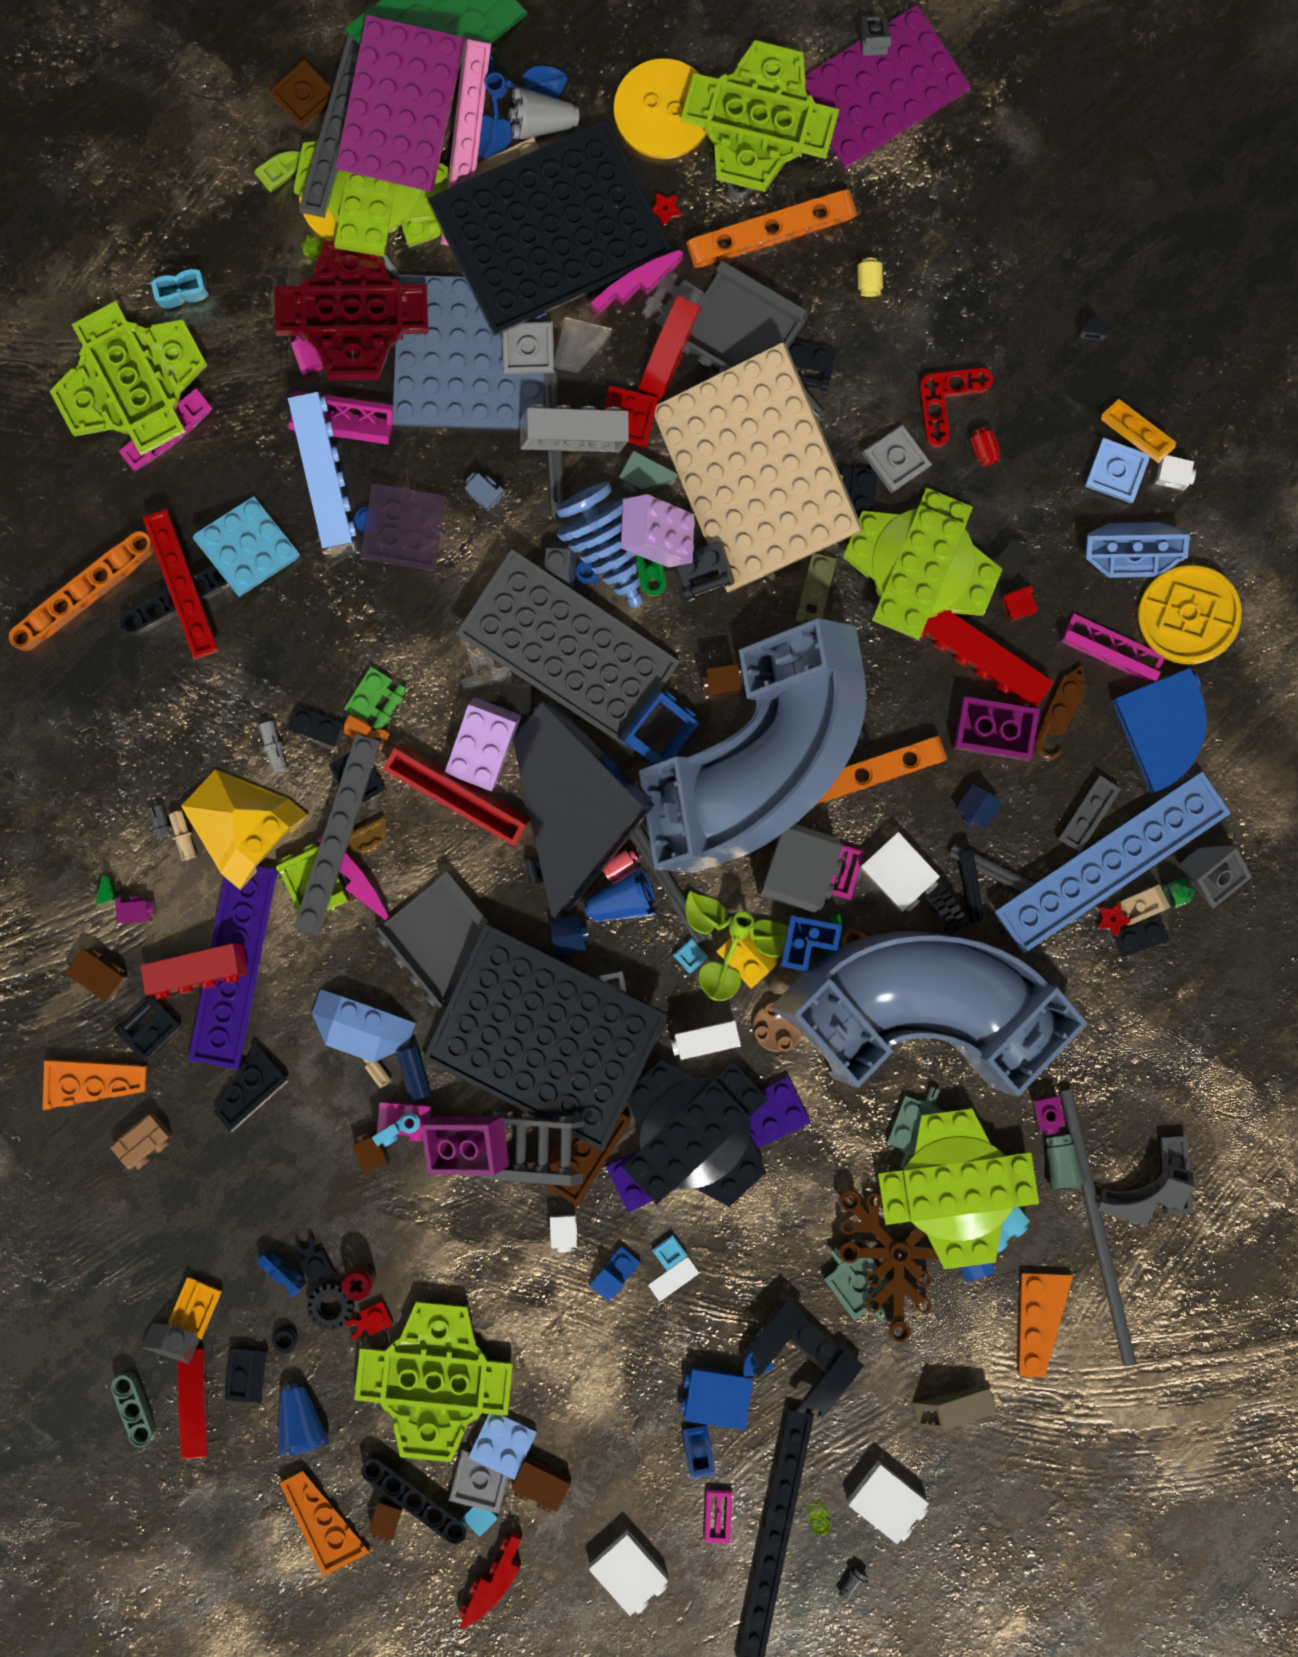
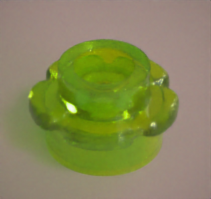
M307 235L306 241H302V250L304 256H309L310 260L319 257L321 248L317 236L310 237V235Z

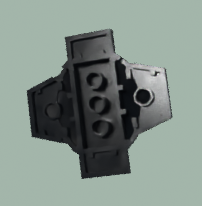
M661 1059L637 1082L628 1100L631 1111L641 1130L640 1150L622 1168L656 1205L674 1188H695L730 1207L766 1173L750 1137V1117L769 1099L734 1062L716 1079H696Z

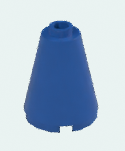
M634 868L587 898V904L584 905L587 917L589 919L593 918L595 922L648 917L657 914L658 907H653L651 901L656 899L651 882L646 873H640L643 868Z
M299 1383L284 1386L285 1391L280 1392L279 1457H284L286 1451H288L289 1456L318 1450L317 1447L321 1446L320 1443H323L324 1448L330 1446L327 1434L306 1388L300 1387Z

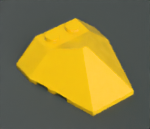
M216 769L181 806L220 873L239 890L256 874V866L286 833L292 834L308 817V814L289 798Z

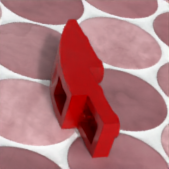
M513 1530L511 1537L505 1536L500 1547V1551H503L500 1561L494 1560L489 1574L493 1575V1577L483 1573L480 1580H474L469 1591L473 1596L469 1604L464 1602L458 1617L462 1618L461 1628L465 1629L487 1614L503 1597L514 1581L521 1562L513 1559L521 1542L522 1534Z

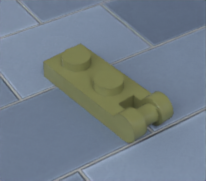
M815 553L812 554L797 612V622H810L823 618L837 559ZM807 605L817 607L816 613L806 611Z

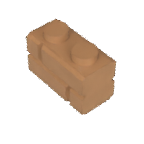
M149 1113L115 1141L110 1148L127 1169L130 1170L136 1167L139 1170L150 1161L147 1156L153 1151L160 1153L170 1144L167 1140L172 1137V1134L154 1113Z

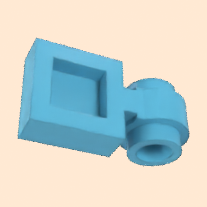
M405 1113L399 1121L380 1131L372 1139L377 1146L383 1143L386 1147L398 1139L396 1134L399 1132L414 1133L420 1126V1119L415 1113ZM408 1118L413 1119L414 1126L407 1127L405 1120Z

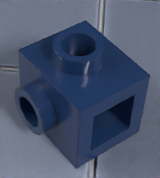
M972 784L956 807V810L963 815L961 820L973 828L977 824L986 829L1002 803L989 792Z
M580 916L549 921L556 957L586 951L585 941L589 940L586 925L581 926Z

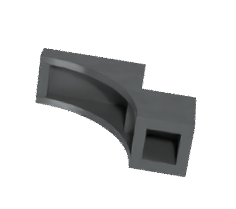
M1168 1164L1166 1170L1158 1179L1142 1188L1130 1191H1113L1102 1188L1098 1196V1210L1109 1216L1126 1219L1133 1224L1147 1226L1157 1203H1161L1168 1208L1183 1210L1194 1187L1193 1172Z

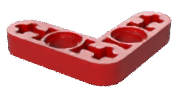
M976 368L926 375L922 379L920 396L925 436L930 446L934 448L943 447L949 439L945 397L986 392L993 383V376L989 370ZM979 374L988 380L984 383V386H980L979 382L971 383V388H967V375H970V380H976ZM953 377L961 378L963 387L959 390L952 389L949 384L950 379ZM929 380H932L935 385L938 384V387L934 390V397L940 396V399L926 401V398L931 397L930 389L925 388ZM936 404L941 408L942 412L939 417H931L928 414L927 410L930 405ZM943 421V424L939 423L938 429L939 433L944 434V436L941 437L940 442H937L936 438L931 437L935 432V424L929 426V423Z

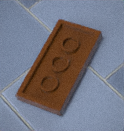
M622 1113L604 1151L571 1135V1168H573V1172L583 1173L582 1184L573 1186L542 1185L578 1207L630 1123L631 1118ZM561 1137L548 1157V1166H551L553 1171H558V1168H560Z

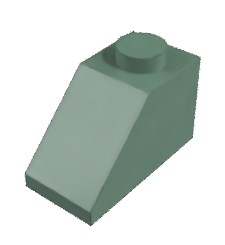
M633 451L619 477V481L623 483L621 487L635 494L636 491L645 493L676 483L678 474Z

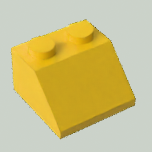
M749 934L745 939L738 941L729 966L731 969L738 971L741 979L752 989L782 960V955L779 957H769L760 953L755 945L756 940H751ZM733 937L716 951L724 961L734 940Z

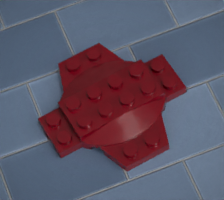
M324 241L315 266L313 278L309 281L305 280L300 286H274L276 336H301L302 341H306L314 347L328 381L379 380L390 347L399 339H403V334H428L427 284L401 285L397 279L388 277L381 256L337 249L334 245L335 241Z

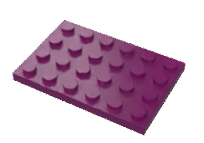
M918 5L888 23L891 46L888 47L887 54L865 56L863 54L862 40L805 75V90L809 96H812L814 102L839 109L830 148L844 169L852 166L971 89L970 84Z
M366 15L335 169L433 192L464 48V37Z

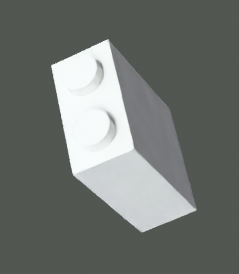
M899 832L860 866V869L900 912L905 909L910 912L920 902L917 898L923 892L928 895L939 885L936 880L940 876Z
M735 1020L675 1033L676 1039L671 1040L674 1056L680 1055L681 1060L741 1046Z
M879 1460L847 1499L848 1506L896 1544L901 1539L905 1541L913 1530L911 1528L913 1523L917 1519L920 1521L929 1509L927 1507L929 1503L922 1494Z
M628 1530L589 1564V1571L629 1616L634 1612L637 1614L642 1612L649 1604L648 1599L654 1594L659 1596L668 1587L666 1584L668 1582L667 1573Z

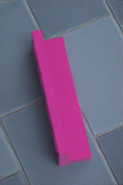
M294 390L292 397L310 393ZM320 394L321 397H326L328 405H333L337 408L336 411L328 410L324 412L326 421H331L335 437L389 444L393 430V405ZM349 409H358L362 414H352ZM373 413H387V419L377 418ZM292 414L289 421V430H295Z
M1076 614L1072 615L1060 641L1151 684L1157 681L1161 673L1159 672L1160 667L1165 659L1152 649ZM1076 622L1085 625L1088 636L1083 637L1072 631ZM1091 629H1093V630H1095V631H1098V632L1092 634ZM1100 634L1108 636L1111 646L1105 647L1096 643L1094 636ZM1114 639L1121 643L1115 644ZM1124 644L1130 646L1134 657L1129 658L1118 653L1117 647ZM1137 650L1143 652V654L1138 655ZM1150 655L1158 660L1154 668L1142 664L1140 657Z

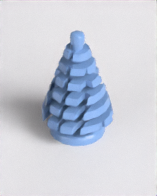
M608 481L602 482L571 496L555 508L556 513L561 518L582 512V515L561 528L556 535L562 541L571 540L568 547L573 552L583 551L579 558L585 563L594 562L600 558V561L593 564L591 569L596 574L609 571L602 580L607 585L619 583L613 590L620 596L626 595L630 607L635 608L643 603V598L636 589L641 585L640 576L631 578V575L638 570V562L636 560L627 562L629 561L628 559L636 554L621 549L623 499L628 497H621L596 507L595 504L606 498L612 491Z

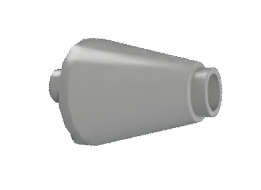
M513 88L512 101L514 107L509 108V122L513 123L512 139H526L578 126V106H573L569 102L526 88Z

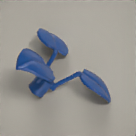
M490 55L485 86L492 97L494 119L490 116H482L478 150L481 158L488 159L503 152L512 140V126L510 122L504 119L498 120L497 100L506 95L508 88H526L558 99L567 82V75L553 67L536 66L524 73L523 82L526 87H521L511 83V81H505L500 73L494 72V60ZM459 68L458 76H457V80H458L459 83H460L461 68Z

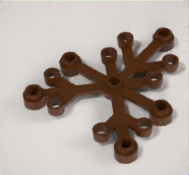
M844 1191L839 1196V1206L844 1211H851L861 1222L845 1219L840 1223L841 1232L847 1235L854 1232H871L886 1248H859L854 1243L846 1242L839 1247L838 1256L845 1263H854L859 1258H884L885 1260L874 1271H870L865 1275V1283L871 1287L878 1286L881 1283V1279L893 1268V1278L874 1297L867 1298L864 1306L868 1312L876 1313L893 1293V1323L888 1328V1335L893 1341L904 1342L910 1336V1328L904 1322V1293L915 1304V1309L919 1313H928L932 1308L930 1300L923 1298L904 1278V1267L915 1278V1283L919 1287L925 1288L931 1284L932 1278L929 1273L923 1272L912 1259L939 1258L934 1249L912 1248L926 1234L918 1227L904 1241H894L879 1226V1207L882 1204L879 1195L869 1194L865 1198V1204L868 1207L867 1213L860 1206V1197L856 1192ZM847 1196L852 1198L850 1206L844 1203V1199ZM873 1196L877 1198L876 1206H871L869 1203L870 1198ZM846 1222L852 1224V1229L849 1232L844 1229ZM846 1248L852 1250V1255L849 1258L844 1256ZM898 1248L902 1251L900 1258H896L894 1255L895 1250ZM872 1274L877 1276V1281L874 1284L869 1282V1276ZM921 1275L927 1277V1282L924 1285L919 1282ZM875 1300L877 1303V1307L874 1310L869 1308V1302ZM921 1301L927 1303V1308L923 1311L919 1308ZM898 1326L902 1329L900 1336L894 1334V1329Z

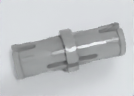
M274 721L258 725L264 743L263 751L267 753L272 774L288 770L281 749L283 744L279 742Z

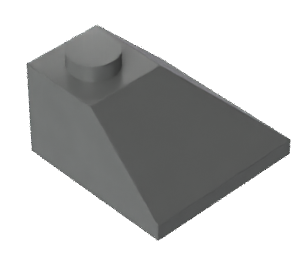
M1234 845L1198 848L1179 864L1187 879L1212 909L1252 878L1238 849Z

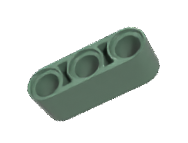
M123 1372L112 1381L111 1391L129 1440L137 1447H144L156 1436V1425L137 1376L132 1372ZM121 1379L129 1381V1391L121 1389L119 1384ZM130 1403H134L139 1407V1415L130 1413L128 1409ZM142 1427L148 1431V1439H142L138 1436V1428Z

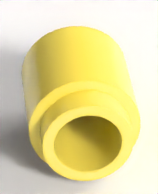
M865 258L862 260V263L857 265L858 290L861 291V296L864 297L881 295V289H883V264L877 262L876 258Z

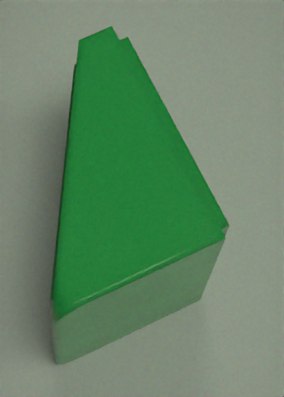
M102 876L95 905L111 903L115 901V898H118L113 877Z

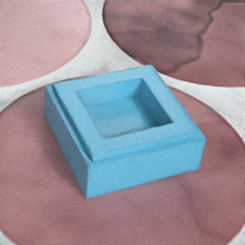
M692 938L673 955L689 974L708 958L706 953Z
M673 1234L652 1249L667 1271L688 1256Z
M472 1507L462 1519L480 1537L498 1519V1516L494 1512Z

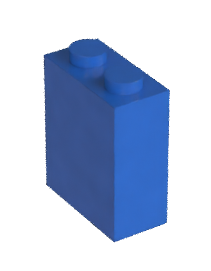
M692 1366L691 1373L686 1372L684 1388H689L687 1398H682L680 1413L685 1414L684 1420L688 1422L746 1430L753 1376L744 1377L742 1373Z

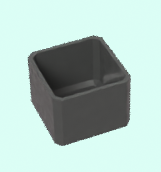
M794 824L778 837L759 896L808 913L821 909L825 899H830L835 885L831 883L833 875H838L843 861L839 859L843 847L839 838Z

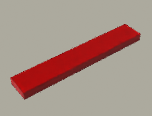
M163 509L142 517L193 658L197 660L218 652L219 649L168 510Z

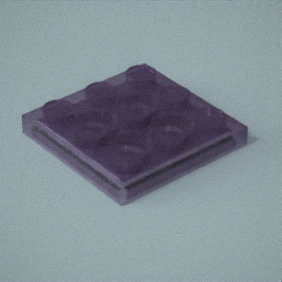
M372 483L370 485L360 559L432 572L436 571L446 496Z

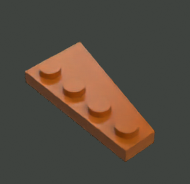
M46 1059L44 1060L43 1110L145 1092L147 1090L148 1065Z
M1021 1272L1019 1377L1046 1376L1072 1282V1274Z
M303 1470L279 1482L323 1577L370 1553Z

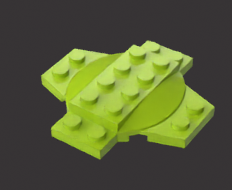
M755 40L738 63L737 69L733 74L728 76L724 74L718 79L697 73L693 74L681 115V123L705 128V133H707L714 144L716 180L765 192L784 164L796 157H802V153L824 159L827 158L839 109L816 104L812 96L807 94L805 90L803 52Z
M318 141L304 142L302 145L294 185V193L301 197L304 193ZM439 163L433 192L338 170L328 205L334 220L338 223L334 243L335 248L385 257L389 233L397 230V226L404 221L416 223L436 220L427 203V198L447 190L449 167Z
M114 301L72 324L83 345L79 353V365L75 369L71 368L50 390V393L74 436L108 430L129 434L142 456L186 432L176 414L177 404L179 403L181 392L205 369L207 363L184 320L151 325V328H144L136 323L128 322L119 304Z
M926 488L918 509L907 511L901 515L862 511L859 521L863 531L851 537L843 558L867 578L871 577L875 582L876 592L881 599L872 621L919 640L927 619L935 617L938 613L945 610H950L951 613L978 616L985 614L1002 568L972 544L971 538L965 529L973 508L972 506Z
M972 1108L921 1115L915 1155L908 1161L904 1170L878 1173L885 1224L912 1222L927 1234L944 1269L995 1263L1002 1223L1010 1215L1014 1207L1039 1204L1031 1152L1005 1156L1000 1150L990 1144Z
M417 1301L401 1337L386 1350L360 1348L354 1400L380 1403L383 1409L392 1416L400 1457L452 1462L469 1423L476 1420L482 1413L508 1416L513 1362L488 1360L489 1358L476 1345L468 1306Z

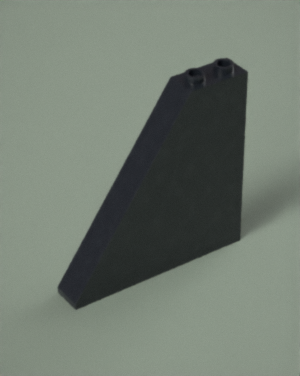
M541 702L533 708L532 715L528 721L518 728V734L513 739L550 912L554 918L567 916L655 804L555 702Z

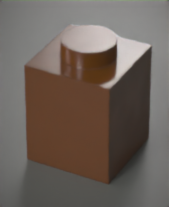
M371 1132L357 1137L358 1143L352 1145L363 1174L389 1163L383 1144L377 1146L372 1139Z
M380 1498L368 1533L374 1534L373 1538L387 1542L388 1539L393 1540L403 1508L395 1502Z

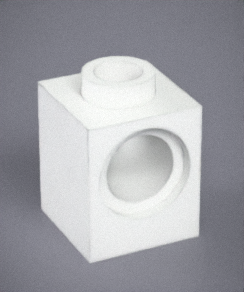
M1167 455L1159 462L1154 484L1185 490L1189 484H1193L1195 479L1194 461Z
M576 1214L550 1216L551 1248H557L559 1253L572 1252V1247H577Z

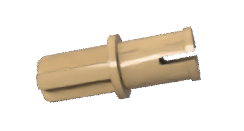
M182 811L171 812L169 818L175 837L172 839L176 841L181 861L197 857L191 838L193 834L188 832Z

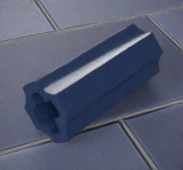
M418 1046L397 1052V1058L410 1102L431 1096Z

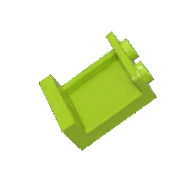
M316 843L302 849L304 853L297 857L291 854L280 859L281 864L276 866L298 912L320 847ZM339 876L327 911L350 901Z

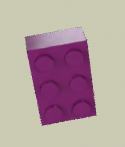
M963 697L960 702L953 749L1028 762L1032 759L1040 709Z
M436 1116L421 1124L428 1174L496 1175L509 1166L503 1116Z

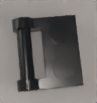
M793 341L788 350L796 369L823 374V379L799 375L803 386L820 389V392L828 393L836 349Z
M716 542L693 551L692 563L677 566L684 587L683 593L687 601L697 598V595L721 586L729 587L734 585V577L723 542ZM717 570L721 571V576L694 586L693 579Z
M146 996L144 998L145 1002L122 1024L119 1023L114 1028L119 1037L143 1061H146L182 1026L159 1000L155 999V996ZM153 1008L157 1014L132 1037L129 1031Z

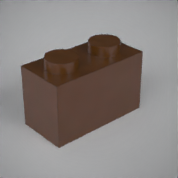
M737 664L707 669L706 676H702L704 694L709 693L710 699L740 695L741 686Z
M93 947L90 950L82 948L64 974L104 1002H111L128 979L123 974L125 969L115 962L107 963L102 959L104 955Z
M525 1457L511 1490L521 1500L528 1501V1499L537 1502V1507L543 1511L551 1513L553 1510L558 1512L571 1485V1479Z

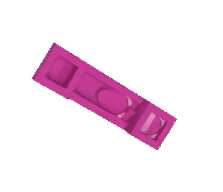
M197 388L177 404L176 414L186 431L185 433L142 456L138 452L133 440L119 450L134 471L147 465L175 445L213 409Z

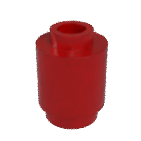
M987 427L974 431V436L970 438V442L977 461L981 462L982 467L1000 461L1001 450L994 431H988Z

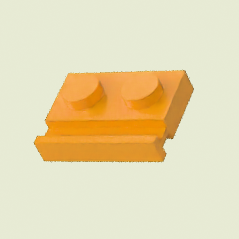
M190 1276L187 1277L167 1325L193 1332L197 1338L202 1339L223 1291L204 1282L197 1281Z

